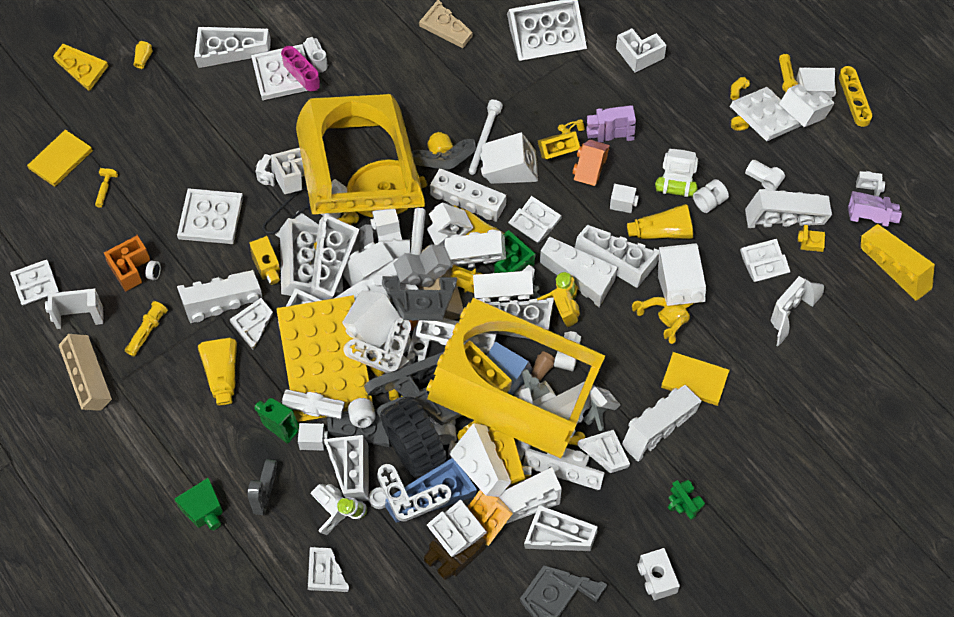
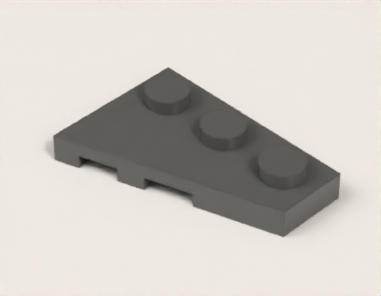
M374 409V422L366 428L354 426L350 421L348 411H343L341 419L327 417L328 434L339 437L363 435L367 443L389 447V438L385 433L377 409Z

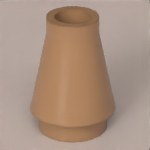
M541 352L537 356L531 373L532 378L536 377L540 382L554 366L555 358L546 352Z

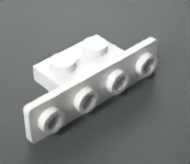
M566 448L561 459L549 453L544 454L532 449H527L523 466H531L533 470L539 472L552 467L556 477L596 490H600L604 477V472L586 467L589 455L581 451Z

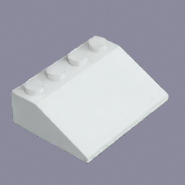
M578 0L553 1L513 8L507 12L509 27L519 61L587 49Z
M288 218L280 228L281 294L292 296L295 288L309 295L311 294L316 254L314 243L317 242L319 224ZM342 275L334 295L343 293Z

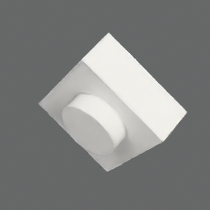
M265 154L262 160L258 161L256 175L260 183L274 186V174L270 173L272 170L270 155Z
M860 171L856 181V188L873 189L874 196L879 197L880 193L884 192L885 181H882V174Z

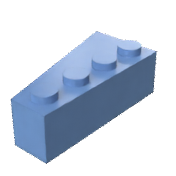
M453 458L404 487L408 497H411L440 484L448 486L451 490L449 502L436 509L457 503L459 500L463 501L475 497L477 492L476 487L465 471ZM439 490L438 495L432 498V503L435 504L434 499L437 497L445 499L446 492L442 493ZM398 491L391 496L397 498L401 495V491ZM420 498L417 500V505L420 508H426L429 502L425 498ZM385 499L386 509L396 523L400 522L395 517L388 500ZM410 502V503H411V507L408 508V509H404V507H400L401 509H400L399 514H400V513H403L404 516H405V515H407V511L410 510V509H412V508H413V511L416 512V510L414 509V506H413V502Z

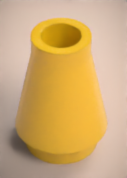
M140 41L136 45L133 64L136 68H144L145 63L153 52L151 44Z

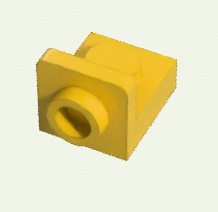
M804 225L803 230L798 233V242H801V250L823 252L825 232L808 230V225Z

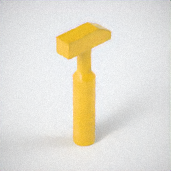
M100 168L99 170L100 176H105V179L101 183L95 206L97 207L103 206L109 186V178L118 177L117 172L113 169Z

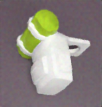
M669 149L668 153L665 154L663 162L665 173L655 183L656 192L693 197V194L698 191L696 182L692 181V175L696 173L698 163L695 152Z
M319 484L311 492L313 497L331 514V517L319 529V532L328 535L346 516L353 519H362L367 513V507L363 501L359 502L355 498L341 497L342 492L332 484Z

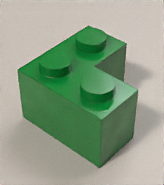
M509 230L504 233L506 259L499 260L495 264L494 273L520 272L528 265L533 267L535 265V253Z

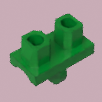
M678 480L673 482V487L670 490L672 495L668 497L671 501L668 509L670 511L677 510L679 514L685 512L690 520L696 518L697 512L705 505L704 501L700 496L690 499L688 494L694 491V487L689 480L681 483Z

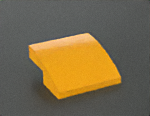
M481 490L468 505V509L487 531L482 538L488 546L513 515L499 497L486 496Z

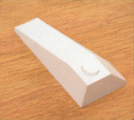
M584 382L544 402L538 407L569 420ZM590 392L577 423L583 420L584 411L591 406Z

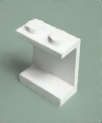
M95 289L48 294L45 309L50 314V320L54 322L57 329H61V315L86 312L91 313L96 325L103 324V306Z

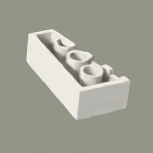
M198 27L194 57L198 68L252 58L251 55L270 51L271 39L268 29Z
M759 189L745 209L748 228H755L756 224L772 227V224L782 223L783 226H790L795 223H799L800 226L824 225L832 215L829 196Z
M326 214L319 221L310 294L321 300L332 299L359 232L358 228Z
M589 225L577 236L575 244L576 249L616 266V276L636 288L640 286L657 265L659 259V250L655 248L654 251L645 248L643 244H633L628 242L626 238L621 236L616 238L611 236L609 232Z
M552 237L548 238L541 250V264L556 275L562 272L572 275L574 283L577 284L581 294L593 300L594 304L598 307L601 306L616 279V266Z
M398 258L335 298L354 295L356 300L359 293L364 290L385 293L389 301L392 302L382 285V276H398L393 265ZM400 283L401 289L418 290L416 285Z
M253 270L229 275L228 279L224 280L219 277L213 278L210 283L201 284V281L195 282L192 287L177 286L190 323L200 322L207 317L220 315L224 311L237 309L241 305L254 303L258 299L263 298Z
M547 298V300L529 299V301L521 302L514 300L507 303L486 302L544 329L549 330L554 298ZM497 331V334L530 339L512 332Z
M686 385L680 389L675 388L666 399L661 398L655 407L647 408L641 417H635L630 421L628 432L621 446L639 462L643 458L645 450H653L662 437L664 439L668 437L676 426L679 427L696 413L702 400Z

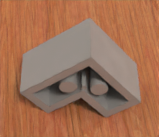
M430 245L420 255L404 253L393 263L400 283L423 287L431 286L437 278L444 275L452 266L445 247Z

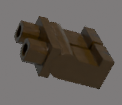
M481 537L468 548L451 557L436 538L429 544V550L424 555V562L431 567L437 561L443 564L437 572L446 580L453 574L457 576L461 570L486 548V541Z

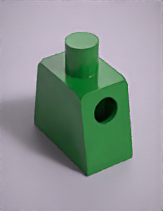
M273 398L268 399L266 402L259 401L255 405L254 409L258 413L263 425L287 444L299 432V424L290 408Z
M208 478L174 499L178 508L196 527L200 528L207 524L212 531L221 525L217 517L223 511Z

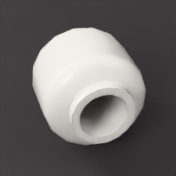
M357 398L349 404V418L354 426L366 428L374 422L375 410L372 401L366 398Z

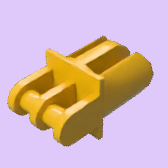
M453 265L450 277H457L456 286L464 288L465 293L467 291L474 293L473 275H480L481 273L476 272V269L470 271Z

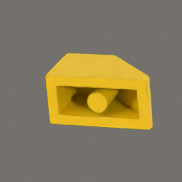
M576 131L538 140L543 159L576 151L580 147Z

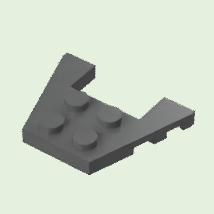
M382 276V285L403 320L443 321L457 284V277H440V290H411L400 288L398 276Z
M410 376L394 383L396 391L404 397L416 399L419 405L423 407L425 413L441 426L462 416V414L428 400L429 391L424 390L421 392Z
M543 566L521 596L520 602L532 617H559L578 590L597 602L607 588V584Z

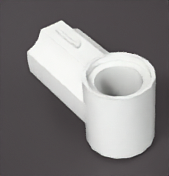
M307 38L303 46L312 66L319 73L324 72L328 68L326 53L322 50L317 38Z
M756 160L750 162L745 174L762 182L765 189L773 191L778 188L785 178V174L781 169L777 167L769 168Z
M565 332V338L580 344L581 336L576 332ZM557 351L554 367L573 371L577 359Z

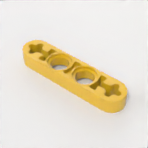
M843 67L839 80L854 121L858 126H868L872 113L857 72L853 67ZM855 87L857 91L852 92L848 88ZM860 101L863 105L857 106L853 102Z

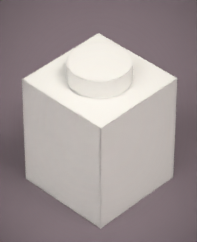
M614 184L610 209L631 213L633 206L636 207L638 202V196L635 195L636 188Z
M300 423L298 434L300 450H324L325 442L323 439H328V431H325L324 424Z

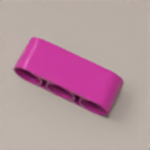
M293 46L284 47L281 51L283 66L306 90H317L320 86L318 71Z

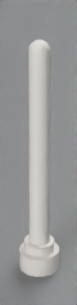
M490 100L487 110L489 114L469 168V174L471 175L476 173L481 159L482 144L487 142L495 116L501 112L503 105L497 100Z

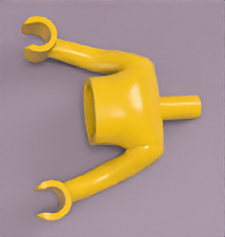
M653 297L644 302H633L632 310H637V315L641 316L644 314V309L650 306H663L664 308L658 313V316L666 326L670 327L664 331V339L669 337V343L673 344L676 341V331L690 319V314L686 308L693 303L667 306L665 298Z

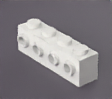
M443 169L438 170L430 184V194L434 198L442 199L453 206L456 205L471 213L479 214L487 220L497 222L506 206L505 194Z
M446 318L443 321L419 320L415 336L420 337L422 340L439 341L440 344L446 345L448 339L453 335L452 332L456 323H459V321ZM497 331L477 334L466 340L464 344L470 340L484 354H488L495 343Z

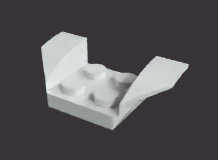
M799 276L776 302L770 320L774 328L779 330L776 346H779L789 334V310L792 307L796 308L801 299L813 307L823 295V284L811 283Z

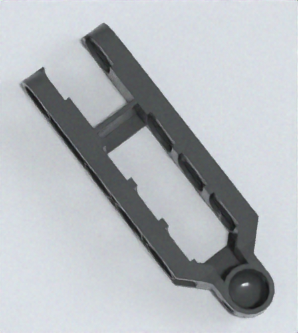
M444 352L374 378L365 384L364 389L368 396H373L381 392L386 393L394 390V383L408 376L412 380L417 378L420 380L423 376L435 372L437 362ZM404 396L381 405L377 409L379 417H381L380 413L384 408L403 399Z

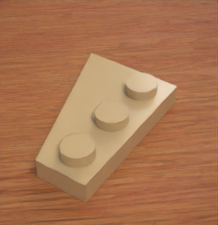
M439 0L435 2L419 22L420 27L461 48H464L472 38V32L460 20H457L449 9L444 8Z

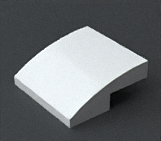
M531 196L524 207L518 209L509 221V224L535 242L540 243L562 217Z
M777 239L740 249L744 263L754 282L790 273L785 254L782 255Z
M47 259L11 272L22 306L46 298L49 293H59Z
M459 500L445 513L442 511L427 524L451 557L459 554L487 533L462 500Z

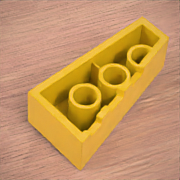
M879 224L861 235V249L915 301L932 289L934 263Z

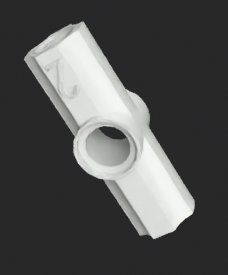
M285 390L282 404L292 410H299L311 416L322 415L341 419L345 404L343 401L324 398L323 395L307 392L305 394L291 390Z

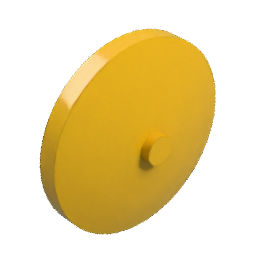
M381 160L365 165L349 180L347 193L406 189L399 161ZM399 208L395 210L396 213L399 214L407 210L408 208ZM375 210L357 212L368 217H373L372 211Z

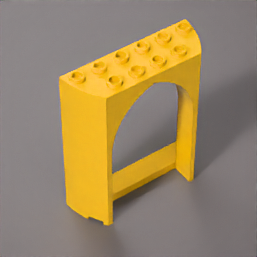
M391 94L311 98L307 101L299 114L296 131L312 214L425 207L402 113L397 101ZM380 125L389 133L394 141L406 189L332 194V183L322 139L325 131L328 128Z
M473 298L471 303L468 302L467 306L464 307L460 316L461 319L459 323H456L452 332L453 335L448 339L445 351L437 362L434 372L436 376L434 380H430L426 388L429 391L427 399L561 459L605 355ZM484 332H512L591 365L569 420L503 392L487 383L469 363L464 350V342Z

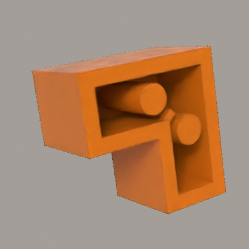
M593 140L583 143L577 153V157H580L579 162L575 164L573 169L574 180L595 186L599 181L602 166L606 162L610 145Z
M138 235L104 252L108 265L125 292L142 283L136 268L150 261V258Z

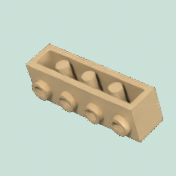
M68 334L59 344V348L81 410H102L112 399L89 336Z

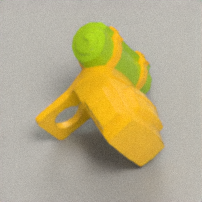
M562 272L556 277L557 288L537 298V300L554 298V302L565 325L570 327L578 323V316L580 315L579 306L573 300L577 295L578 287L574 283L572 275Z

